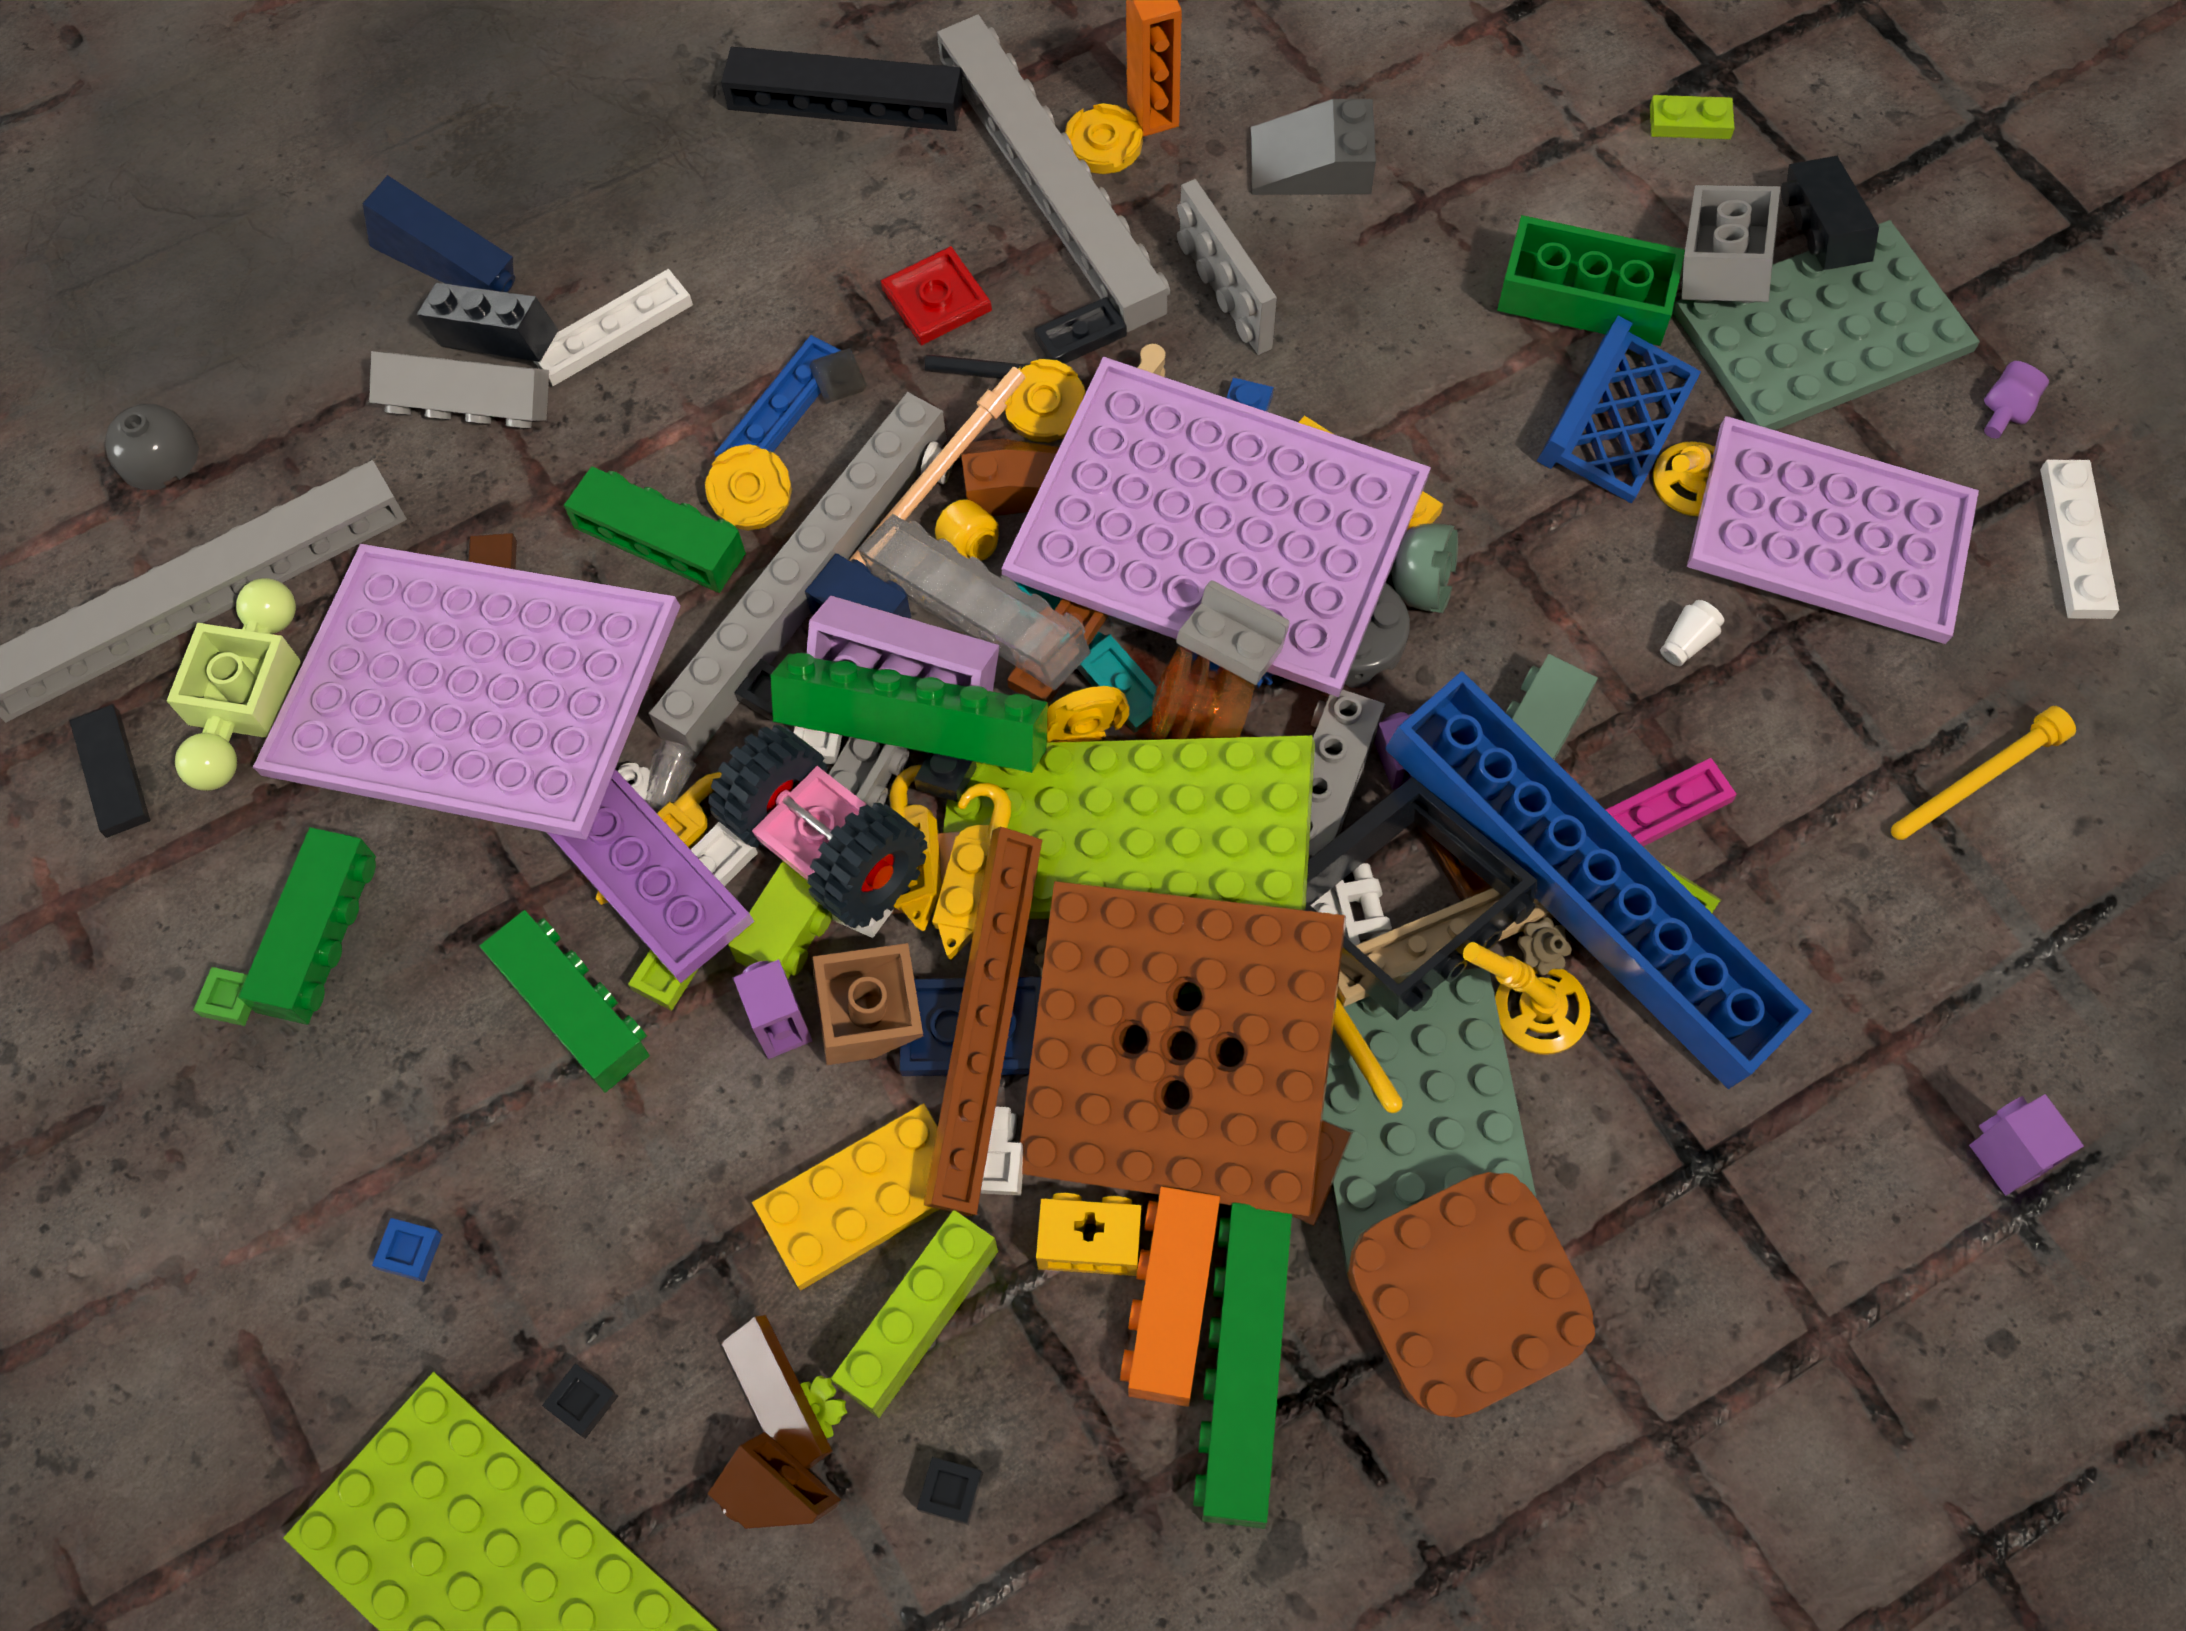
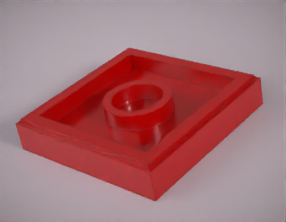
M952 246L880 280L882 290L921 346L992 311L991 301Z

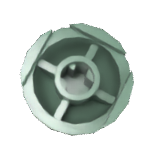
M1437 523L1420 524L1406 531L1389 575H1392L1393 589L1408 606L1443 613L1446 609L1453 587L1447 584L1451 572H1456L1458 556V532L1454 529L1455 526Z

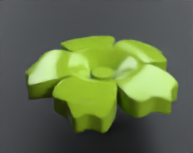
M821 1375L817 1376L812 1383L807 1381L800 1385L826 1438H830L834 1435L832 1425L839 1424L841 1417L847 1414L845 1408L846 1401L831 1399L836 1394V1388L832 1385L830 1377L825 1378Z

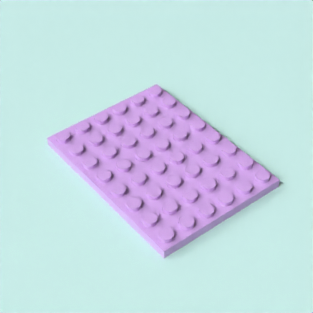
M1103 357L1001 568L1002 577L1177 639L1181 627L1201 604L1204 589L1213 580L1289 620L1290 625L1282 651L1267 672L1339 697L1427 482L1431 467Z
M360 544L253 768L261 776L587 840L680 609V604L675 596Z

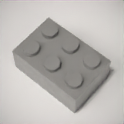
M1695 185L1684 254L1683 300H1696L1699 302H1709L1712 300L1739 301L1742 303L1769 302L1780 186Z

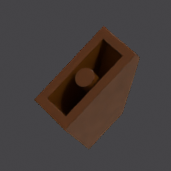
M766 1432L759 1434L738 1447L708 1492V1495L720 1505L722 1512L729 1519L739 1522L745 1529L812 1524L835 1509L841 1501L837 1495Z

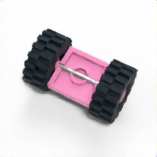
M774 725L771 730L766 726L759 729L758 737L751 733L744 738L745 745L741 749L735 746L730 752L733 756L729 763L722 762L718 769L722 773L721 777L715 778L712 781L711 788L716 792L709 795V804L713 806L710 809L711 814L746 844L755 848L759 844L762 847H767L808 881L807 883L812 886L808 889L810 895L845 925L851 928H857L859 925L863 928L869 926L871 918L876 922L882 919L886 909L892 911L900 895L906 894L911 890L908 887L911 880H917L921 873L917 867L924 864L926 855L922 853L927 849L924 833L888 805L874 803L871 808L826 773L827 764L823 762L825 759L823 755L787 727L783 728L781 725Z

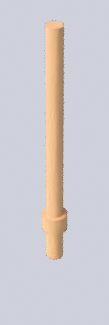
M1012 367L993 391L987 390L976 403L978 405L976 411L852 555L849 561L855 559L862 562L865 566L869 564L991 419L996 420L1007 408L1005 402L1026 379L1020 370Z

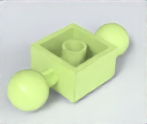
M269 578L256 579L241 589L236 600V610L238 617L244 624L243 629L197 623L167 698L170 706L187 725L204 728L202 733L187 738L179 746L175 756V767L179 777L184 783L194 789L202 791L215 790L223 787L232 779L237 768V756L234 748L229 743L232 733L267 738L294 682L301 660L283 636L274 635V633L284 630L292 622L296 612V603L292 592L287 586L277 580Z

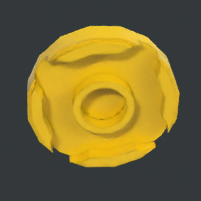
M1096 104L1093 105L1092 110H1087L1086 112H1084L1083 108L1072 116L1067 122L1065 133L1072 143L1074 154L1079 161L1085 160L1091 173L1109 174L1119 172L1132 165L1141 153L1143 144L1142 128L1131 111L1118 105Z
M1038 359L1031 361L1030 365L1022 369L1021 367L1018 368L1025 375L1026 379L1005 402L1007 408L1004 411L1007 421L1019 435L1031 441L1049 443L1063 439L1086 394L1082 381L1070 366L1058 360Z
M740 445L731 447L718 455L712 463L713 467L706 477L705 489L708 503L719 519L730 522L737 529L747 531L761 529L777 521L789 506L792 493L789 472L779 456L773 452H769L756 445Z
M1098 686L1075 691L1056 700L1048 707L1047 743H1051V741L1088 742L1102 740V738L1106 737L1104 730L1114 725L1116 731L1128 719L1130 713L1125 694L1115 687Z

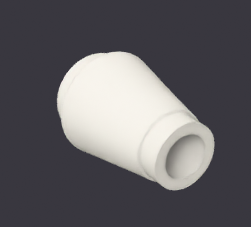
M1696 600L1692 605H1686L1665 644L1660 649V653L1671 664L1679 667L1682 666L1685 661L1689 660L1721 634L1720 627L1724 623L1722 614L1714 606L1703 600Z

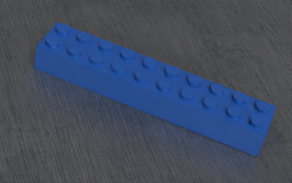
M1463 671L1457 674L1398 726L1385 750L1412 777L1537 879L1535 898L1727 1089L1749 1077L1812 1012L1801 999Z

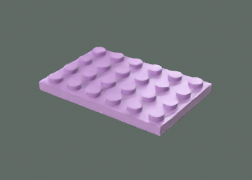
M1725 416L1719 428L1687 567L1946 644L1953 637L1979 490Z

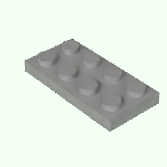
M1194 179L1182 184L1181 204L1177 206L1180 218V231L1177 232V240L1184 254L1192 256L1196 262V268L1201 280L1205 284L1210 283L1216 292V299L1221 310L1224 313L1229 312L1234 319L1237 332L1242 341L1245 343L1249 342L1257 355L1271 350L1273 346L1277 297L1197 180Z

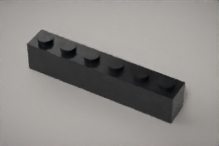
M733 46L730 47L721 80L728 110L947 131L957 130L964 97L961 67Z

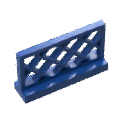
M1618 315L1603 337L1541 451L1537 462L1550 469L1557 462L1632 503L1637 497L1701 371L1628 332L1633 323ZM1627 349L1643 356L1646 367L1630 369L1625 356ZM1672 372L1686 381L1682 387L1668 390L1661 373ZM1651 376L1657 392L1641 395L1635 378ZM1624 381L1630 397L1614 400L1608 384ZM1602 397L1604 403L1598 404ZM1661 401L1667 417L1651 421L1645 404ZM1634 406L1641 423L1624 426L1618 409ZM1608 412L1614 429L1597 432L1591 416ZM1584 429H1585L1587 434L1582 435V433H1583V431H1584ZM1645 432L1651 448L1650 450L1635 453L1628 435ZM1618 438L1624 455L1608 458L1601 441ZM1591 443L1597 461L1586 462L1571 453L1575 446ZM1628 464L1634 478L1632 485L1629 486L1615 478L1612 467Z

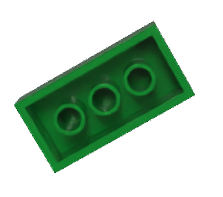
M1521 215L1497 311L1601 334L1607 333L1619 315L1633 323L1628 332L1652 345L1661 346L1673 311L1685 249Z

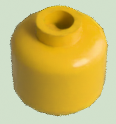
M968 499L958 500L948 505L941 512L935 526V537L941 547L957 561L972 564L987 559L994 552L998 543L999 526L993 516L977 503Z

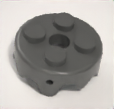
M1386 583L1345 681V684L1350 688H1362L1377 673L1386 669L1393 670L1399 663L1407 645L1410 618L1406 605L1400 595Z

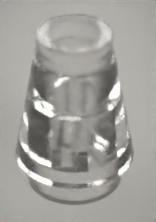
M662 740L659 748L653 749L645 798L649 805L662 809L669 802L673 804L697 765L693 761L696 754L693 749L668 740Z

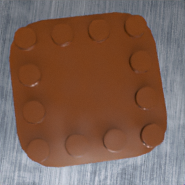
M1487 1172L1466 1178L1374 1223L1359 1235L1360 1237L1351 1251L1347 1275L1352 1292H1356L1401 1384L1399 1388L1411 1403H1414L1430 1414L1457 1418L1476 1413L1568 1366L1583 1353L1586 1346L1594 1339L1593 1312L1588 1296L1539 1201L1530 1189L1513 1174Z

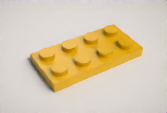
M924 1103L752 1202L800 1291L939 1210L924 1206L938 1129Z

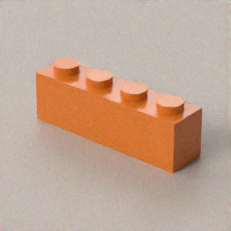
M1126 0L1127 104L1133 115L1137 118V123L1142 128L1143 137L1179 127L1182 9L1177 0Z
M1161 1187L1159 1201L1149 1200L1145 1230L1152 1231L1153 1238L1151 1250L1141 1249L1136 1278L1137 1280L1145 1281L1143 1300L1133 1299L1128 1330L1137 1331L1134 1351L1124 1350L1120 1381L1129 1382V1397L1189 1407L1220 1196Z

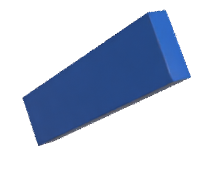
M810 335L714 453L715 457L717 458L718 455L731 447L746 444L756 445L769 452H774L846 362L845 352Z

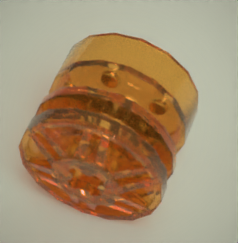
M1181 646L1178 647L1169 665L1162 672L1154 694L1150 737L1158 740L1165 739L1172 725L1171 739H1186L1191 729L1196 730L1195 739L1240 737L1250 708L1254 684L1221 666L1213 678L1208 677L1210 669L1209 660L1198 655L1191 668L1192 651Z

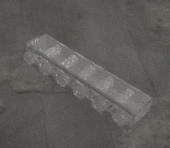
M892 514L858 548L865 565L874 576L884 582L891 580L905 590L909 600L965 635L998 644L999 656L1053 690H1056L1091 653L1084 637L1085 628L1073 615L1069 613L1061 615L1053 610L1041 596L1026 594L1009 577L1005 575L996 576L979 559L973 556L969 559L958 553L950 542L943 538L939 541L928 535L920 524L913 520L908 523Z

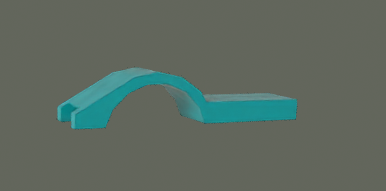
M1007 579L1005 585L1034 630L1039 634L1062 598ZM1097 632L1075 665L1093 687H1115L1125 694L1130 713L1125 724L1133 733L1137 732L1168 707L1170 701L1111 634L1104 635Z

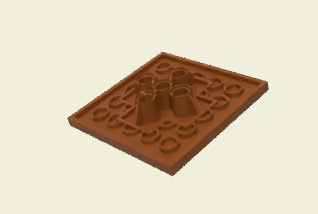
M1054 881L1020 1143L1023 1144L1022 1174L1160 1194V1188L1167 1187L1220 1196L1219 1203L1249 1204L1256 1209L1310 1216L1346 916ZM1194 983L1201 990L1202 1000L1196 1009L1187 1011L1182 1007L1179 995L1186 985ZM1135 1026H1141L1148 1038L1146 1047L1139 1053L1132 1052L1126 1042L1128 1032ZM1182 1032L1190 1033L1196 1042L1194 1054L1186 1060L1180 1059L1173 1047L1175 1038ZM1230 1038L1238 1039L1244 1047L1245 1054L1243 1060L1236 1066L1226 1064L1221 1056L1222 1045ZM1177 1080L1187 1085L1190 1093L1188 1103L1181 1109L1174 1107L1169 1102L1167 1095L1169 1086Z

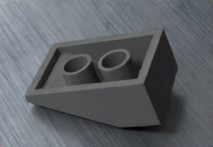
M1331 99L1251 127L1252 195L1372 193L1376 164L1373 99Z

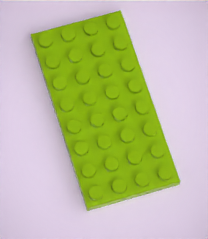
M1312 735L1047 743L1046 751L1032 773L976 762L977 768L965 789L966 791L969 787L978 783L998 785L1008 794L1011 801V817L1008 829L1042 839L1029 919L1050 918L1054 881L1305 911L1315 742ZM987 796L975 797L965 809H960L958 802L947 799L943 833L961 832L967 827L975 825H989L994 809V803L991 798Z
M435 1372L425 1380L283 1537L379 1631H720Z

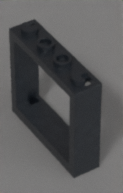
M1414 777L1407 780L1308 860L1305 911L1317 912L1311 906L1315 901L1410 824L1415 822L1503 896L1400 984L1395 982L1344 936L1340 969L1356 984L1359 983L1365 989V992L1396 1020H1399L1410 1009L1414 1012L1421 1009L1431 998L1433 990L1445 980L1447 982L1455 980L1464 971L1468 964V961L1463 957L1466 945L1475 942L1490 950L1499 941L1502 931L1513 922L1520 924L1526 920L1536 905L1534 898L1537 879Z

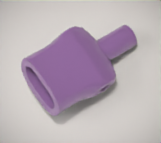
M2021 361L2009 363L1999 380L1984 398L1985 404L1994 411L1993 416L1984 429L1985 434L1996 439L2001 436L2009 421L2020 425L2026 424L2035 412L2039 399L2049 384L2047 376L2027 363Z

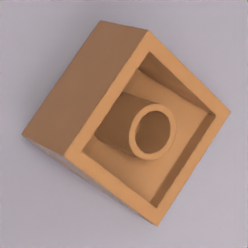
M908 943L813 956V975L826 1066L874 1059L923 1037Z

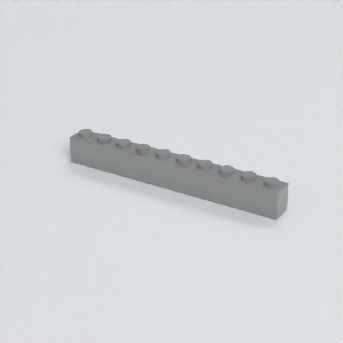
M978 14L937 31L941 62L945 66L961 67L965 98L1100 299L1109 298L1127 325V332L1166 315L1167 296L1170 295L1167 279L1163 273H1156L1150 264V258L1145 247L1141 243L1136 244L1131 236L1126 219L1122 215H1116L1111 207V201L1106 190L1103 187L1098 188L1085 160L1079 161L1076 157L1068 135L1065 132L1060 133L1056 128L1050 109L1046 105L1041 106L1037 100L1032 83L1028 79L1023 80L1012 54H1005L994 28H988Z
M909 392L906 393L649 712L661 739L696 759L740 703L737 701L734 692L758 661L762 659L770 664L811 613L805 595V590L836 553L847 560L852 557L920 475L922 460L930 442H938L940 448L946 442L947 437L942 410Z
M371 460L361 466L354 467L347 473L321 486L314 487L307 493L283 505L276 506L267 513L243 525L236 526L227 533L203 545L196 546L187 553L163 565L153 567L147 573L121 586L113 587L107 593L81 606L73 607L66 613L38 627L31 628L24 634L0 645V718L6 723L196 627L197 623H204L236 607L239 592L246 584L253 580L269 578L283 583L407 520L374 461Z

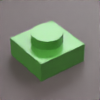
M211 967L193 1011L201 1017L245 1026L252 1009L238 997L247 974Z

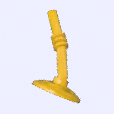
M1682 442L1669 447L1658 457L1653 468L1652 481L1657 495L1667 506L1679 513L1699 517L1712 462L1711 455L1714 454L1715 446L1702 442ZM1675 456L1672 460V470L1665 471L1668 461ZM1679 482L1686 490L1697 493L1696 501L1680 496L1670 486Z
M1475 942L1466 945L1463 951L1464 959L1494 974L1500 983L1495 1000L1502 1033L1510 1042L1527 1052L1549 1055L1563 1052L1580 1040L1589 1024L1590 1003L1585 989L1571 973L1564 969L1550 970L1548 975L1559 978L1560 982L1550 978H1538L1535 975L1538 974L1535 967L1513 956L1502 957ZM1511 989L1522 992L1519 1001L1521 1015L1511 1019L1508 1011V995ZM1573 993L1576 996L1579 1010L1575 1025L1565 1018L1568 1011L1566 996ZM1550 1020L1553 1021V1023H1551V1024H1541V1023L1549 1022ZM1527 1029L1538 1033H1553L1557 1031L1559 1037L1554 1039H1538L1527 1035L1525 1032Z

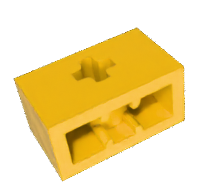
M1072 1193L1053 1194V1199H1041L1036 1252L1038 1270L1137 1276L1141 1205H1132L1131 1199L1120 1196L1103 1197L1102 1203L1082 1201V1196ZM1086 1224L1096 1225L1097 1233L1094 1234L1093 1241H1084L1082 1232H1085Z

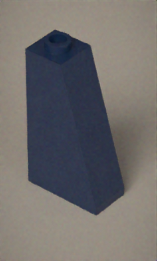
M387 175L362 203L369 245L375 250L445 284L507 293L512 288L515 281L513 256Z

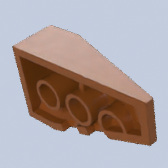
M1002 438L971 442L961 454L967 499L980 505L991 516L1029 512L1059 447Z

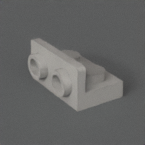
M1211 580L1204 589L1201 604L1179 630L1176 643L1257 685L1281 653L1290 622L1274 611Z
M850 737L829 775L871 808L874 803L884 805L888 796L887 787L893 776H898L905 769L909 759V751L904 747Z

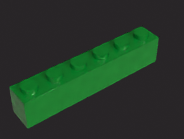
M789 653L771 674L773 722L1031 773L1046 751L1048 702L1031 699L1024 694L1008 695L987 691V689L981 686L966 687L945 683L933 677L918 678L902 675L891 669H870L857 666L849 661L833 662L817 659L806 653Z
M1232 1203L1230 1218L1220 1217L1218 1247L1227 1248L1226 1267L1216 1266L1213 1297L1223 1298L1221 1318L1211 1317L1208 1348L1218 1349L1216 1369L1206 1368L1203 1400L1213 1401L1211 1421L1201 1420L1198 1453L1208 1454L1206 1475L1196 1474L1193 1506L1203 1508L1202 1522L1265 1529L1268 1519L1292 1214L1256 1209L1249 1204Z

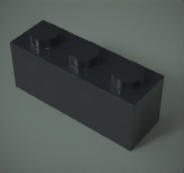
M1832 156L1789 164L1787 182H1783L1781 186L1782 202L1785 207H1789L1792 211L1797 230L1803 231L1810 254L1816 255L1823 270L1873 262L1879 225L1839 157Z
M435 283L417 313L441 347L541 362L558 332V328L536 296Z

